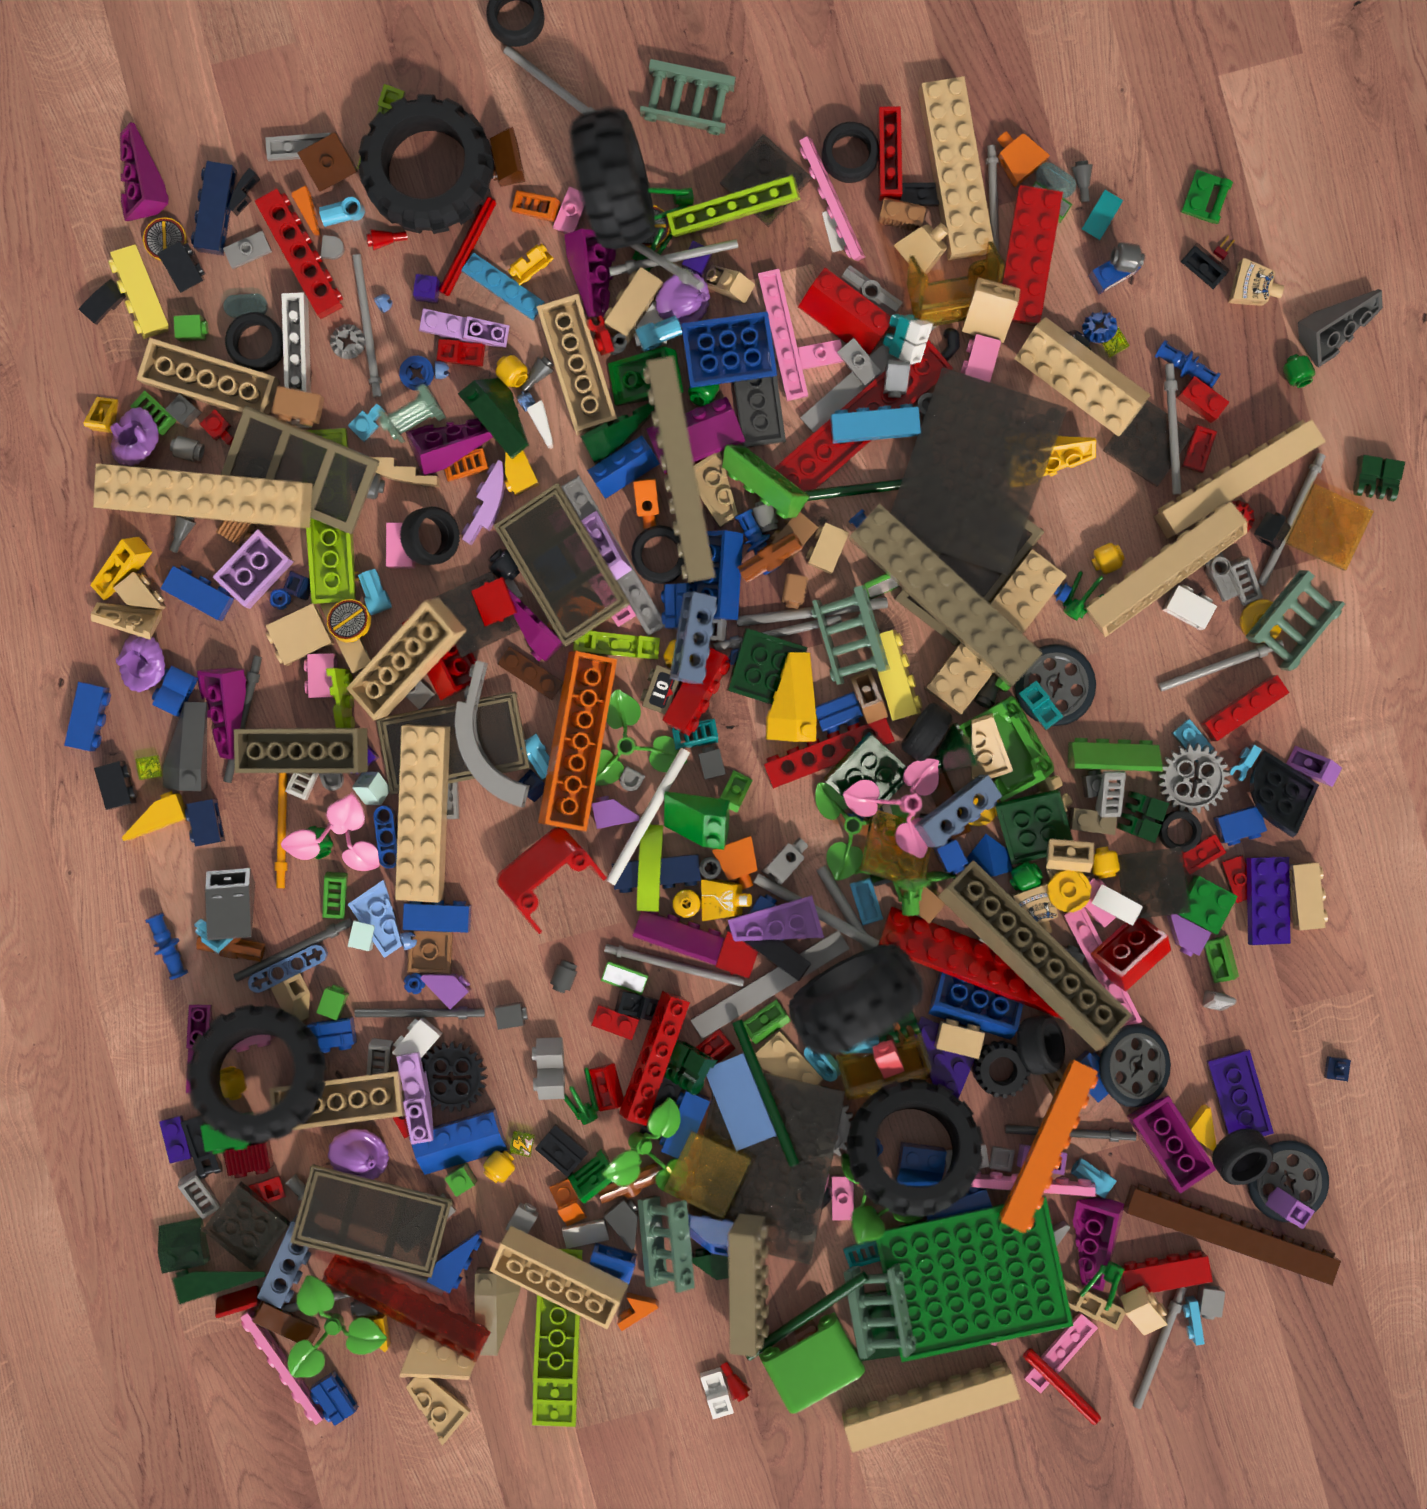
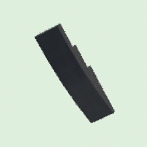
M728 924L725 929L731 933L730 926ZM780 940L743 941L747 946L797 981L801 980L811 966L808 960Z

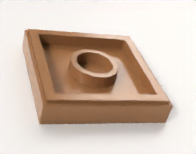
M409 930V932L416 935L411 940L416 939L417 944L413 948L408 949L407 973L451 974L453 932Z

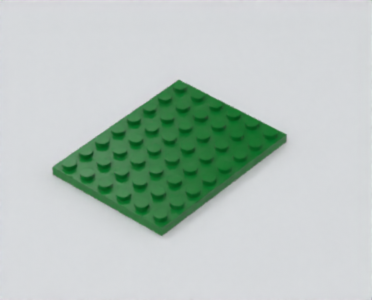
M1045 1195L1042 1196L1044 1201L1039 1210L1036 1209L1033 1215L1035 1218L1034 1224L1030 1230H1026V1233L998 1220L1004 1204L888 1228L885 1229L884 1234L880 1238L876 1239L882 1273L887 1274V1270L890 1267L900 1263V1269L904 1274L903 1285L912 1334L916 1339V1348L908 1357H903L902 1348H899L901 1362L1073 1326ZM885 1283L887 1295H892L890 1283ZM889 1304L892 1317H896L894 1304ZM894 1326L896 1339H899L898 1326Z

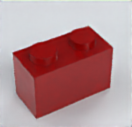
M1195 376L1188 381L1176 397L1209 423L1217 420L1229 404L1228 400Z

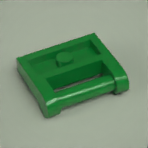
M1196 170L1181 213L1209 223L1219 224L1221 219L1220 212L1227 192L1233 185V181ZM1213 187H1220L1212 212H1206L1205 210Z
M602 1149L578 1171L572 1172L568 1176L577 1196L584 1204L612 1182L602 1175V1172L610 1164L607 1154Z

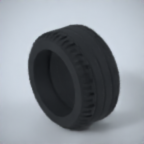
M489 0L487 4L486 16L489 28L495 38L505 45L520 47L528 43L530 44L539 36L543 29L545 16L541 0ZM522 1L532 7L534 16L528 26L521 30L512 31L505 29L498 23V13L508 2Z
M844 122L829 131L823 143L822 161L826 171L833 178L844 183H855L864 180L874 171L879 158V143L870 128L857 122ZM844 137L858 138L868 148V160L857 168L843 167L836 162L832 155L833 145Z
M258 312L242 314L229 325L225 336V346L230 358L237 365L259 372L267 371L277 365L283 356V331L272 318ZM252 326H265L272 334L270 350L259 359H246L239 351V339L242 333Z
M426 507L411 512L403 521L404 523L400 530L403 550H405L410 559L421 565H435L448 561L457 551L460 542V533L457 522H455L456 520L449 512L439 507ZM426 518L435 522L441 533V544L434 554L426 551L419 539V529Z
M657 525L645 529L637 536L632 546L631 555L634 567L641 577L652 583L664 584L677 579L682 574L681 565H685L684 558L680 557L676 565L665 573L653 572L645 566L642 560V549L650 539L663 536L671 539L676 546L677 543H681L679 535L675 536L673 528Z
M936 703L928 704L901 744L902 750L918 761H925L948 730L953 720L952 715Z
M1047 1015L1026 1018L1021 1022L1017 1031V1049L1024 1067L1034 1075L1058 1071L1065 1059V1042L1058 1023Z
M1239 1129L1225 1136L1217 1144L1213 1152L1212 1162L1224 1181L1231 1185H1244L1257 1180L1269 1169L1273 1160V1150L1259 1131L1255 1129Z

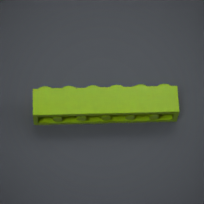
M791 175L668 213L667 218L672 235L680 237L801 199L796 180Z

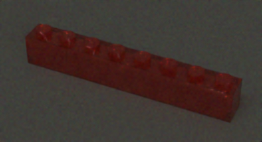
M335 1254L324 1271L322 1279L324 1283L475 1363L490 1337L491 1332L484 1325L469 1321L465 1315L450 1311L444 1304H437L431 1301L425 1294H418L412 1291L406 1284H399L393 1281L387 1274H380L372 1270L368 1264H361L353 1260V1258Z

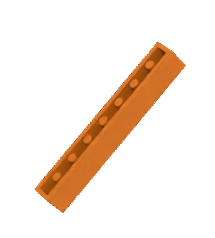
M1070 1059L999 1215L998 1220L1023 1233H1026L1027 1229L1030 1230L1035 1221L1033 1217L1035 1210L1041 1208L1044 1201L1042 1195L1045 1189H1049L1052 1184L1053 1177L1051 1175L1054 1168L1058 1169L1061 1164L1062 1157L1060 1155L1063 1148L1067 1149L1070 1144L1071 1137L1069 1135L1072 1128L1076 1129L1080 1121L1078 1115L1081 1109H1085L1090 1097L1087 1095L1090 1089H1094L1099 1077L1096 1076L1098 1071Z

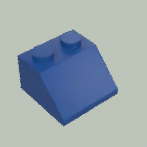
M901 1142L896 1181L911 1187H928L939 1183L944 1174L946 1150L944 1147Z
M595 1243L589 1265L629 1284L635 1268L637 1254Z

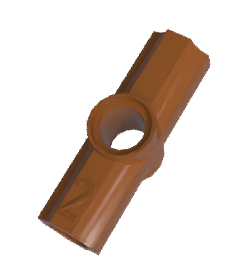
M794 532L789 533V535L781 538L776 543H770L760 549L755 556L740 564L738 569L748 583L762 573L772 571L780 566L785 559L803 549V546Z
M198 935L196 942L197 950L217 953L201 941V936ZM233 938L218 954L225 958H243L261 962L265 953V943Z
M657 1162L640 1168L639 1176L630 1185L620 1186L612 1181L598 1193L601 1203L603 1204L622 1196L627 1198L635 1197L641 1192L642 1188L655 1184L656 1174L660 1171Z

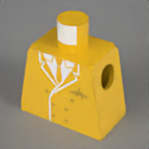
M719 879L701 880L702 921L742 915L743 907H750L752 905L751 894H742V885L739 883Z

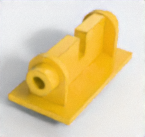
M542 243L539 246L538 244L526 253L529 258L527 262L523 257H520L510 265L511 268L508 269V272L519 285L529 281L535 273L545 268L554 259Z

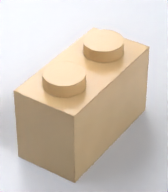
M825 523L824 527L819 526L814 537L818 539L816 546H811L806 558L810 559L808 565L832 574L849 536V532Z
M1050 839L1047 847L1046 869L1090 872L1093 865L1094 843Z
M947 1018L946 1022L940 1020L934 1046L936 1049L979 1059L985 1033L980 1030V1026L968 1024L965 1027L959 1025V1021Z
M1144 1285L1120 1296L1126 1315L1143 1335H1147L1167 1325L1165 1319L1167 1312L1162 1303L1158 1304L1154 1293H1149Z

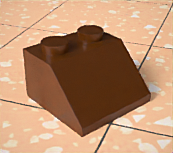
M510 127L490 138L491 152L495 163L493 178L494 181L498 180L500 187L526 182L514 128Z

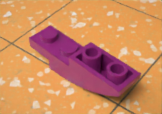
M189 1005L186 1048L188 1049L187 1062H191L194 1050L191 1048L199 1034L203 1036L210 1028L209 1023L213 1021L211 1005ZM186 1080V1093L188 1094L190 1085L189 1081Z

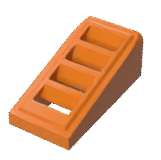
M303 186L292 192V197L314 235L318 236L320 235V229L311 193L307 186Z
M516 190L511 211L555 222L561 202L555 197ZM523 197L526 198L524 209L521 208ZM532 199H533V200H534L533 208H532V210H530L531 202H532ZM543 202L541 212H538L540 203Z
M483 448L471 451L454 463L455 475H452L450 466L444 469L447 481L450 482L489 470L485 451ZM476 456H478L481 466L479 467L476 466L474 459ZM469 458L473 468L470 470L468 469L466 459ZM458 461H462L464 472H460Z

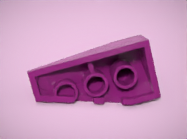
M130 122L120 133V159L124 161L121 181L125 182V194H121V204L125 221L157 215L168 205L169 201L165 184L135 124Z
M579 229L565 234L567 259L587 316L597 318L602 315L604 318L610 299V291L608 290L609 280L613 278V276H610L609 267L612 266V261H615L616 249L602 247L597 241L593 230Z
M478 419L467 420L465 424L460 425L448 422L445 427L434 428V425H426L406 432L417 465L424 476L446 469L493 438Z
M508 588L517 613L513 615L528 645L533 649L530 653L538 661L543 659L547 662L563 646L561 640Z

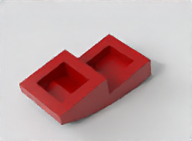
M439 339L436 361L483 367L485 345L482 343Z
M279 1176L238 1189L244 1211L286 1197Z

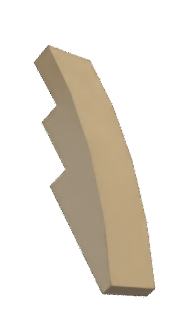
M372 457L380 461L376 473L382 477L417 486L440 487V478L438 476H418V469L416 467L397 466L395 458ZM350 459L353 464L366 470L367 465Z
M320 603L326 620L330 609L336 603ZM361 637L355 642L346 643L336 639L352 674L363 670L369 664L371 659Z
M1063 1278L1071 1309L1118 1330L1126 1314L1123 1307L1112 1303L1110 1309L1106 1311V1298L1090 1290L1081 1297L1080 1293L1084 1287Z

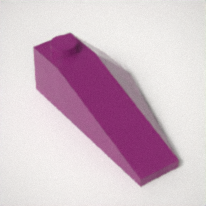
M237 668L198 670L199 690L201 698H206L208 704L207 717L211 718L215 727L212 734L219 757L232 760L234 759V729H240L246 695V676L244 670Z
M1107 1198L1077 1200L1073 1226L1076 1232V1247H1078L1082 1285L1086 1286L1099 1271L1101 1264L1107 1266L1108 1261H1111L1122 1219L1124 1203ZM1102 1274L1091 1288L1103 1291L1106 1280L1103 1279L1105 1275Z

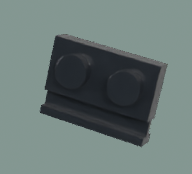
M557 1124L535 1147L536 1151L567 1177L588 1154L584 1147Z

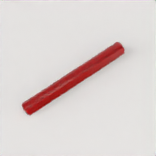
M487 197L485 203L481 205L439 287L441 294L445 296L451 294L462 272V268L468 261L496 206V201L493 198Z
M1032 1348L1027 1349L1023 1353L1025 1360L1092 1425H1096L1101 1420V1416Z

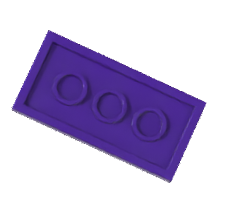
M1289 857L1247 858L1248 945L1291 944Z
M1246 1049L1206 1061L1227 1135L1239 1129H1255L1263 1137L1274 1134L1250 1050Z

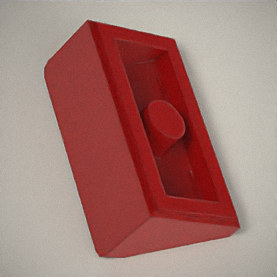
M720 1028L696 1047L717 1060L716 1064L735 1050L734 1045Z
M611 1063L589 1069L599 1111L621 1107L624 1097L615 1064Z
M255 1285L218 1297L216 1299L215 1317L221 1318L258 1306L262 1301L257 1298L260 1292L258 1286Z

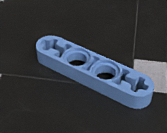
M321 944L312 945L253 974L248 980V986L253 992H263L325 961L328 955L327 949ZM314 948L317 951L321 950L320 960L315 957L309 960L311 965H308L306 956L313 954ZM296 957L301 958L304 963L300 970L292 966V961ZM275 967L283 969L284 976L281 979L274 978L272 972ZM268 975L270 981L262 983V988L254 986L255 977L262 979Z

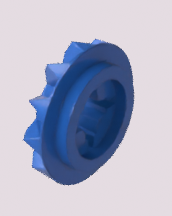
M1102 310L1099 313L1092 312L1089 317H1085V321L1082 324L1083 334L1091 342H1107L1117 332L1116 318L1110 312L1108 314ZM1103 323L1104 328L1100 327L1097 330L1095 324Z
M411 356L401 364L399 376L407 388L415 391L423 384L426 387L431 384L434 378V368L426 358ZM412 367L415 370L422 368L420 373L424 379L422 380L419 377L412 379L414 374L410 368Z

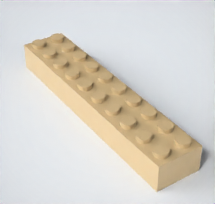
M96 464L93 507L310 528L313 484Z

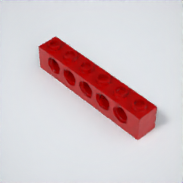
M275 189L256 199L255 203L317 316L323 319L343 308L341 303L343 297L338 288L333 289L330 283L333 281V278L329 271L322 269L320 263L323 260L318 251L311 249L309 244L312 243V240L307 231L302 232L299 225L302 222L297 213H292L288 206L291 205V202L286 193L281 194L278 189ZM279 211H285L282 219L278 220L275 218ZM289 230H295L293 238H286V233ZM306 249L303 257H296L298 250ZM316 268L315 275L308 277V269ZM320 287H327L324 295H317V290Z
M883 718L863 726L856 723L848 726V731L840 734L838 730L828 734V739L822 742L817 738L816 741L807 742L808 747L800 750L797 746L787 750L788 755L779 757L776 754L766 758L767 763L763 765L772 788L774 789L838 764L863 738V731L865 729H871L874 732V736L883 745L894 742L895 740L887 719ZM847 736L854 740V746L851 749L844 748L842 744L843 739ZM826 744L834 748V753L831 757H826L822 753V748ZM806 752H810L814 756V761L810 765L802 762V755ZM785 760H790L794 764V768L790 773H785L782 770L781 765Z
M665 991L661 993L619 1114L627 1121L647 1125L690 1004L689 1001L681 996Z

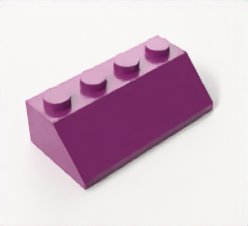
M727 397L684 413L693 462L725 450L727 445H738L745 442L734 410ZM652 426L646 430L661 465L660 456L664 455L663 449H658L656 434L660 433L659 427L654 428Z
M641 911L632 937L716 965L724 937L720 936V931L712 928L705 931L700 929V924L688 921V924L679 922L680 918L671 914L665 917L659 915V912Z
M1169 1096L1142 1106L1127 1116L1168 1182L1178 1193H1182L1216 1170Z

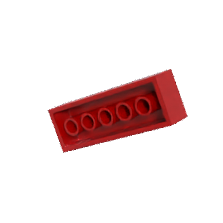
M1019 185L1002 284L1020 289L1019 301L1011 321L1013 323L1036 326L1041 322L1063 196L1062 191Z

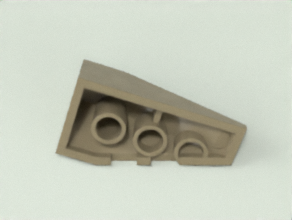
M478 1267L475 1272L476 1355H498L521 1286L491 1272L490 1268Z

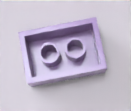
M257 529L213 578L238 602L250 609L294 561L267 535Z

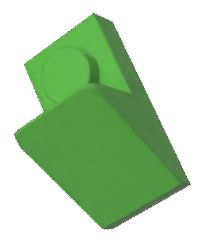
M733 770L719 799L730 800V810L737 813L753 779Z

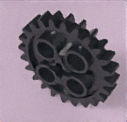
M455 1041L450 1043V1047H448L446 1042H443L442 1049L435 1045V1053L429 1050L426 1052L429 1058L423 1057L421 1059L425 1064L422 1065L423 1071H426L430 1099L434 1100V1108L441 1104V1111H444L449 1106V1111L453 1112L456 1106L460 1112L463 1110V1104L469 1108L471 1106L470 1100L474 1103L478 1101L475 1094L478 1096L483 1095L479 1088L487 1086V1084L482 1082V1080L488 1078V1075L482 1074L487 1069V1066H480L484 1059H476L478 1051L471 1053V1045L463 1049V1042L458 1047H456ZM438 1060L446 1063V1070L442 1071L437 1068ZM459 1061L467 1062V1071L459 1069ZM453 1072L454 1076L471 1075V1079L457 1077L452 1081L451 1077L434 1078L433 1075L447 1076ZM437 1082H443L446 1085V1092L437 1090ZM458 1083H465L468 1086V1092L463 1093L459 1091Z

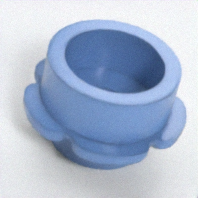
M521 391V394L516 397L525 412L528 407L535 404L529 392L525 394L524 391Z

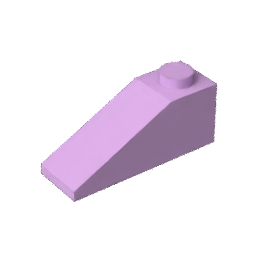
M596 510L581 520L616 580L630 572L632 568L625 554L599 512Z

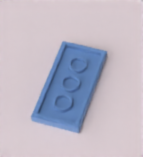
M744 1053L715 1064L714 1068H710L706 1076L736 1151L776 1136Z

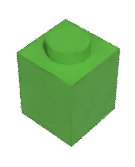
M200 314L174 316L175 338L180 342L205 341L206 334L209 333L208 322Z
M338 985L326 987L316 1013L338 1020L342 1015L349 993L344 992L345 988Z
M467 1163L457 1167L445 1177L447 1184L456 1197L473 1187L477 1182Z

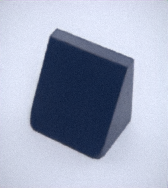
M290 571L284 589H286L287 593L307 601L311 594L310 579Z
M530 769L518 782L530 785L527 797L536 802L543 795L545 782Z

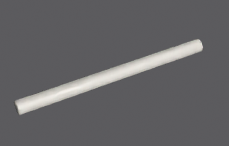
M680 748L607 876L606 881L613 885L617 883L663 802L665 791H669L688 758L690 752Z

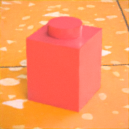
M893 1039L880 1042L872 1047L875 1060L884 1079L904 1072L902 1059Z

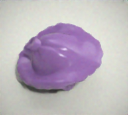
M694 273L696 278L704 282L701 290L681 282L675 274L666 280L655 298L656 310L660 318L665 320L676 315L681 327V323L696 322L702 319L707 311L710 300L708 284L704 281L703 277Z
M141 407L131 408L121 417L119 423H114L110 426L113 433L111 443L112 455L119 465L133 466L134 464H139L140 461H144L151 454L159 441V432L153 417L149 414L148 410Z
M134 634L130 635L124 642L121 654L115 659L117 665L120 666L119 669L124 685L129 687L131 691L142 692L148 690L150 687L155 686L165 674L163 651L154 637L147 639Z
M351 1129L335 1136L329 1145L328 1158L333 1169L374 1180L385 1171V1167L388 1164L389 1156L385 1142H382L379 1136L366 1129Z

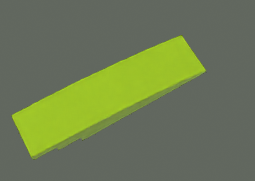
M346 428L306 430L348 447ZM303 439V483H312L314 487L327 449ZM335 453L315 509L347 522L352 508L349 458ZM310 517V528H306L311 604L336 603L347 599L356 600L353 534Z
M560 1249L577 1259H583V1249ZM537 1295L532 1425L576 1427L581 1316Z

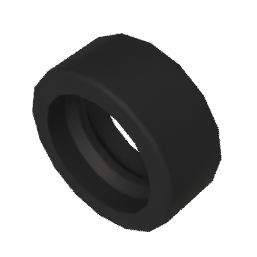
M1172 811L1165 815L1163 822L1160 821L1162 826L1158 835L1162 844L1168 849L1185 852L1193 849L1200 842L1202 827L1198 818L1192 813ZM1175 819H1185L1192 826V836L1184 844L1174 843L1168 836V826Z

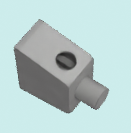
M798 838L792 845L790 843L786 844L761 872L773 882L779 885L782 884L804 860L805 857L802 853L808 847L807 843ZM786 855L791 857L790 862L786 860Z

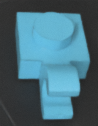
M378 404L370 410L368 415L362 410L348 425L363 442L379 428L375 423L381 417L378 410L382 409L386 412Z
M1256 745L1244 747L1239 755V758H1241L1238 763L1239 765L1232 766L1229 769L1230 775L1239 770L1240 777L1238 780L1243 781L1246 778L1248 769L1252 767L1262 749Z
M199 919L194 924L197 927L195 932L201 936V941L217 953L233 940H207L206 922Z

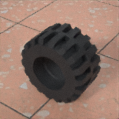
M1000 1040V1042L992 1041L990 1045L985 1044L980 1052L979 1059L975 1058L973 1062V1072L976 1081L986 1093L991 1094L993 1097L998 1098V1096H1001L1002 1098H1007L1008 1095L1013 1097L1016 1095L1015 1092L1018 1090L1021 1092L1023 1090L1022 1086L1028 1083L1027 1077L1030 1076V1072L1022 1064L1017 1047L1010 1042L1007 1043ZM1000 1057L1009 1058L1013 1063V1072L1010 1077L1003 1081L992 1079L989 1074L991 1063Z

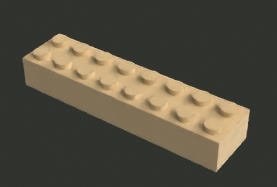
M965 77L922 83L918 94L933 180L936 183L937 198L939 200L940 220L949 231L944 237V242L947 246V259L952 261L988 255L995 247Z
M1301 420L1286 429L1288 434L1284 431L1268 441L1269 446L1267 443H1264L1249 452L1251 457L1246 454L1231 464L1232 469L1227 466L1212 475L1214 480L1209 477L1194 486L1196 491L1193 492L1191 488L1176 498L1177 503L1172 500L1157 509L1159 514L1154 516L1166 538L1168 539L1213 512L1219 505L1228 503L1325 443V439L1313 420L1306 423L1304 420Z
M1231 501L1226 505L1224 503L1219 505L1214 510L1212 516L1199 520L1196 523L1197 527L1190 532L1189 530L1184 531L1179 535L1178 541L1172 545L1170 543L1165 545L1160 550L1159 555L1155 558L1150 557L1142 563L1143 567L1137 571H1130L1125 575L1124 581L1120 584L1115 583L1106 590L1107 593L1101 598L1097 596L1088 603L1087 611L1089 618L1104 637L1114 632L1247 533V521Z
M1032 549L990 602V605L1023 634L1067 575ZM960 642L925 687V690L955 713L962 715L993 674V671Z
M412 724L401 726L395 900L440 902L444 899L450 726Z
M997 1361L985 1369L975 1368L970 1370L969 1374L963 1376L960 1374L953 1375L948 1378L949 1380L941 1383L940 1381H934L928 1384L926 1388H912L907 1391V1394L901 1396L894 1394L887 1397L885 1401L879 1403L878 1401H872L867 1403L866 1407L860 1409L854 1407L846 1410L842 1414V1419L852 1453L1019 1400L1020 1397L1007 1362Z

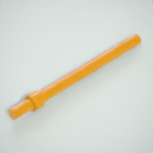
M279 773L277 862H274L276 888H285V871L288 870V862H285L286 850L281 846L282 840L286 837L287 792L285 790L287 788V773Z

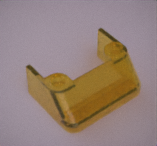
M992 241L988 242L986 259L974 262L969 267L967 276L929 283L927 274L922 272L915 257L910 256L907 288L914 317L921 321L927 320L933 323L932 326L964 321L978 278L1002 284L1005 263Z
M917 1034V1038L916 1036L903 1039L904 1043L896 1047L902 1059L904 1072L884 1079L878 1067L874 1054L859 1058L858 1056H853V1053L836 1056L847 1100L872 1095L880 1090L881 1087L895 1081L903 1082L909 1079L926 1080L930 1078L931 1064L922 1034Z

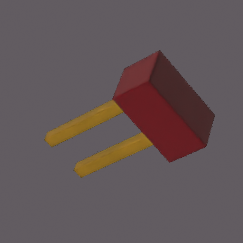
M1229 236L1226 237L1221 246H1217L1213 251V254L1221 260H1224L1228 255L1227 251L1235 241L1233 240L1226 250L1222 249L1221 247Z

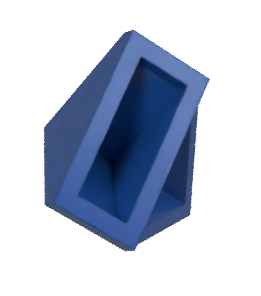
M987 834L983 836L966 858L967 866L974 860L990 877L1012 871L1007 848Z

